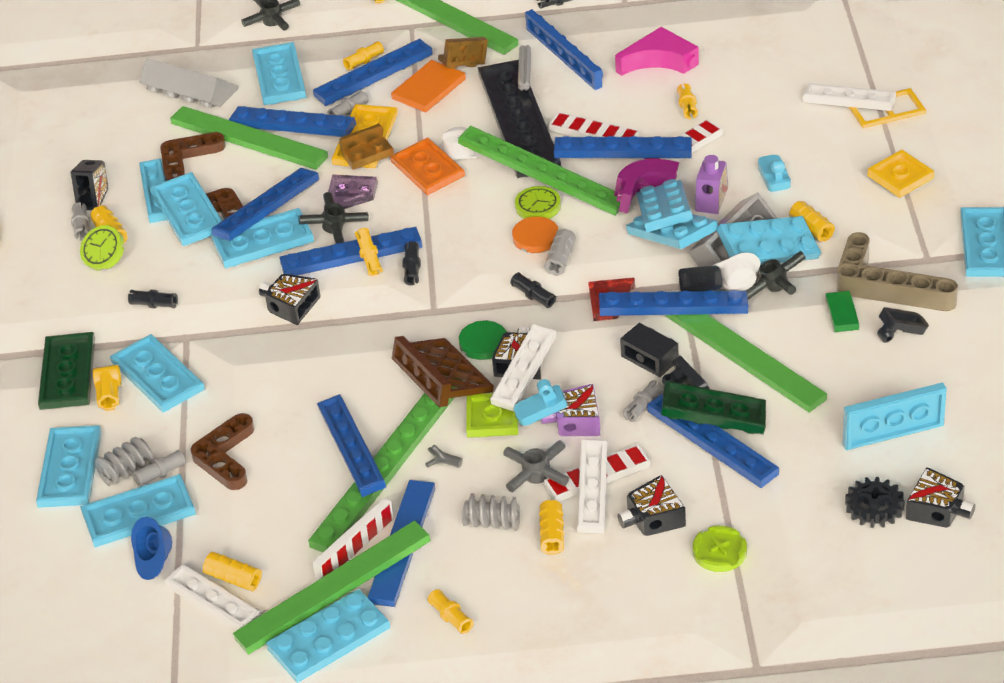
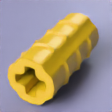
M797 201L792 205L789 216H803L809 230L817 240L826 242L832 237L835 227L820 212L814 210L812 206H809L804 201Z
M104 205L95 207L90 214L95 227L109 225L117 229L124 238V244L127 240V232L113 215V212Z
M546 500L539 506L541 550L545 554L556 555L564 550L562 504L557 500Z
M213 551L207 555L203 564V573L252 592L256 590L262 577L260 569Z

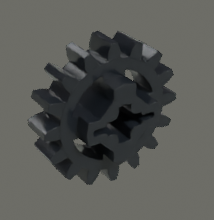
M865 477V483L855 481V487L849 486L848 494L845 495L846 513H851L852 520L859 518L861 526L867 522L870 523V528H874L875 524L879 523L883 528L885 527V522L888 521L894 524L895 517H902L905 503L903 499L904 493L903 491H898L897 484L890 486L889 479L880 482L879 477H876L874 481H870L868 477Z

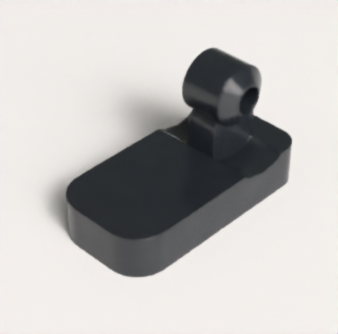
M717 265L682 268L678 271L681 292L712 291L722 287L721 270Z
M884 307L879 314V318L884 324L878 330L877 335L883 343H888L894 338L896 330L924 335L929 324L916 312Z
M681 355L672 361L675 370L670 374L664 375L662 378L663 385L665 381L682 383L686 380L687 385L710 389L705 380Z

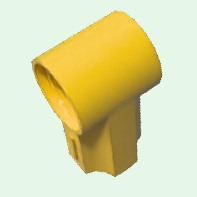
M119 365L93 368L98 407L103 408L105 411L114 410L119 405V387L122 386Z

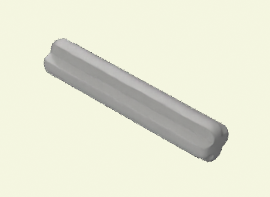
M521 45L519 47L518 88L522 91L523 89L528 90L530 88L531 47L529 45Z

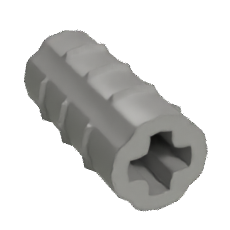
M560 229L556 232L544 265L545 270L549 274L561 275L565 267H567V262L576 239L572 231Z

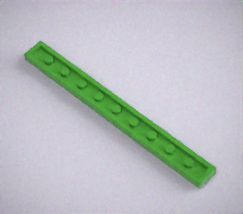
M424 393L377 452L373 459L386 486L448 406L438 407ZM449 398L448 406L454 398ZM354 482L308 540L309 547L324 552L364 516L384 489L362 497Z

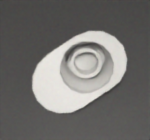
M454 127L442 134V142L438 147L453 160L484 156L458 144V138L466 130L464 127Z
M747 252L737 254L727 260L714 264L721 270V288L730 291H745L751 288L756 281V273L760 268L759 258Z

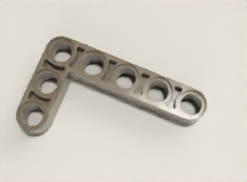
M856 232L848 237L837 271L838 292L850 291L852 297L938 311H951L955 309L958 291L956 281L949 278L867 266L869 260V236L862 232Z

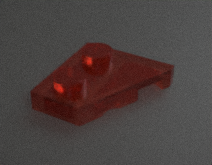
M634 277L588 282L593 321L618 319L619 316H600L599 293L630 292L631 289L634 290L635 288Z

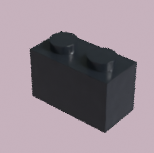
M640 322L620 338L621 357L659 378L674 366L672 361L679 356L678 343Z

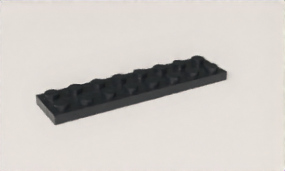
M519 60L478 67V75L502 139L561 166L560 158H554V143L531 86L528 90L523 89L522 91L518 88ZM514 170L517 178L529 177L519 171Z

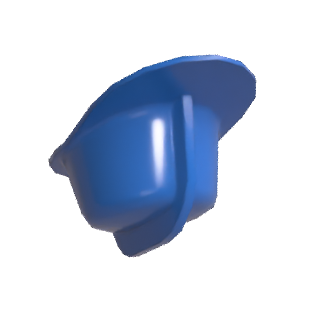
M142 517L135 522L132 528L131 542L137 573L142 579L152 580L163 569L173 542L169 530L159 525L151 517Z

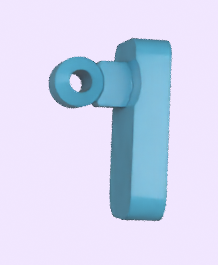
M768 155L758 159V169L770 192L786 190L791 187V178L788 176L785 164L780 156Z
M542 379L537 383L539 393L518 402L514 406L515 415L522 426L530 425L566 408L567 401L559 385L552 387L549 380Z

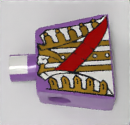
M707 155L702 162L696 179L695 211L719 214L728 189L727 163L719 161L716 155ZM709 187L713 188L712 193H709Z
M589 384L564 390L563 393L567 401L566 408L541 419L542 424L557 422L558 434L560 436H601L594 385Z

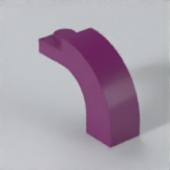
M644 159L624 167L617 176L614 196H617L616 201L620 202L619 212H629L633 197L642 188L660 186L667 180L676 179L679 162L666 159Z

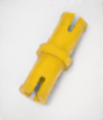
M379 41L366 48L361 47L357 49L356 53L343 58V65L347 70H352L360 64H367L370 62V59L383 54L384 48Z
M684 83L685 89L680 84L677 88L679 105L683 109L685 118L691 119L690 114L692 113L694 119L698 115L696 97L692 94L689 84Z
M368 228L358 229L354 234L360 247V257L364 259L368 275L376 276L379 272L383 271L377 256V246L373 245Z
M435 589L429 594L427 598L428 603L440 613V617L445 622H450L461 634H466L472 629L473 620L461 610V606L456 601H451L440 589Z

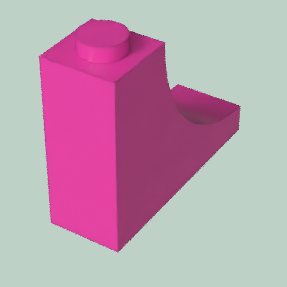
M659 27L615 55L616 73L623 76L634 70L654 67L672 69L685 74L699 65V48L671 31Z

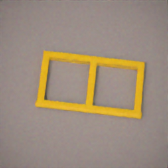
M911 88L896 91V97L908 94L918 108L898 114H894L892 110H885L888 116L865 121L856 107H849L862 128L926 114L925 107Z

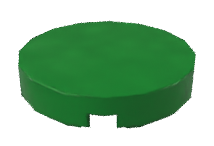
M488 320L468 324L459 334L460 350L465 352L466 356L471 359H492L503 334L507 331L502 325Z

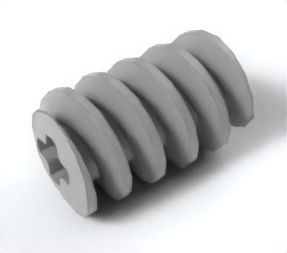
M133 437L130 439V443L124 442L121 448L117 446L112 452H106L104 458L100 456L96 458L95 467L105 484L110 486V479L117 484L119 483L118 474H121L126 479L128 478L127 469L133 473V471H137L136 464L143 468L146 466L144 460L147 459L152 463L154 457L148 444L142 438Z
M471 493L463 506L462 523L463 526H467L471 522L472 527H478L481 522L483 528H488L492 524L494 529H499L502 523L504 530H509L511 525H513V529L517 531L520 523V506L517 503L516 497H513L511 503L507 504L506 496H502L500 503H497L495 495H492L490 501L486 502L485 494H481L479 501H476L474 493Z

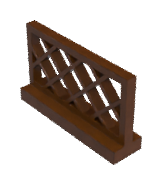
M404 336L395 337L391 359L438 407L448 406L449 398L493 392L494 385L446 338L409 342Z

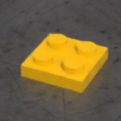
M901 149L869 167L867 176L900 198L934 179V170Z

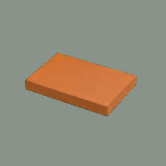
M430 60L391 92L393 100L426 113L466 79V75L462 71L447 68L444 64Z
M428 137L390 156L391 162L426 195L465 176L464 169Z

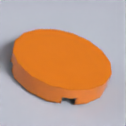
M538 216L523 219L512 230L513 243L518 249H526L529 253H541L550 250L558 231V226L554 221L545 217Z

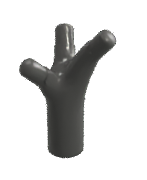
M436 445L428 448V451L435 458L425 463L427 468L434 464H448L457 468L461 467L463 458L445 453Z

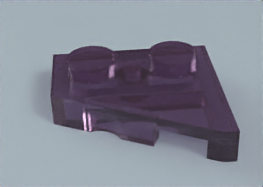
M332 174L328 192L332 193L334 203H339L346 209L374 200L378 180L374 176Z

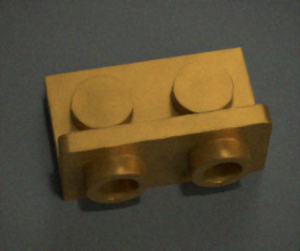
M485 37L446 39L444 54L438 55V60L445 67L451 69L457 68V66L476 67V65L485 64L488 39Z
M380 124L351 133L339 139L342 157L352 170L394 155L393 147L383 136V129Z

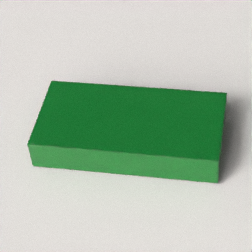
M850 291L825 293V301L834 332L859 330V321Z

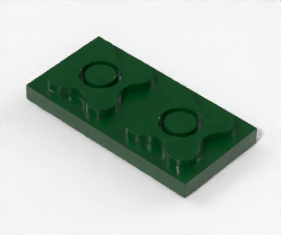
M94 332L45 337L38 399L40 410L90 404L95 345Z
M665 381L661 415L667 416L670 419L689 420L696 424H710L722 429H736L748 434L757 433L764 435L766 400Z

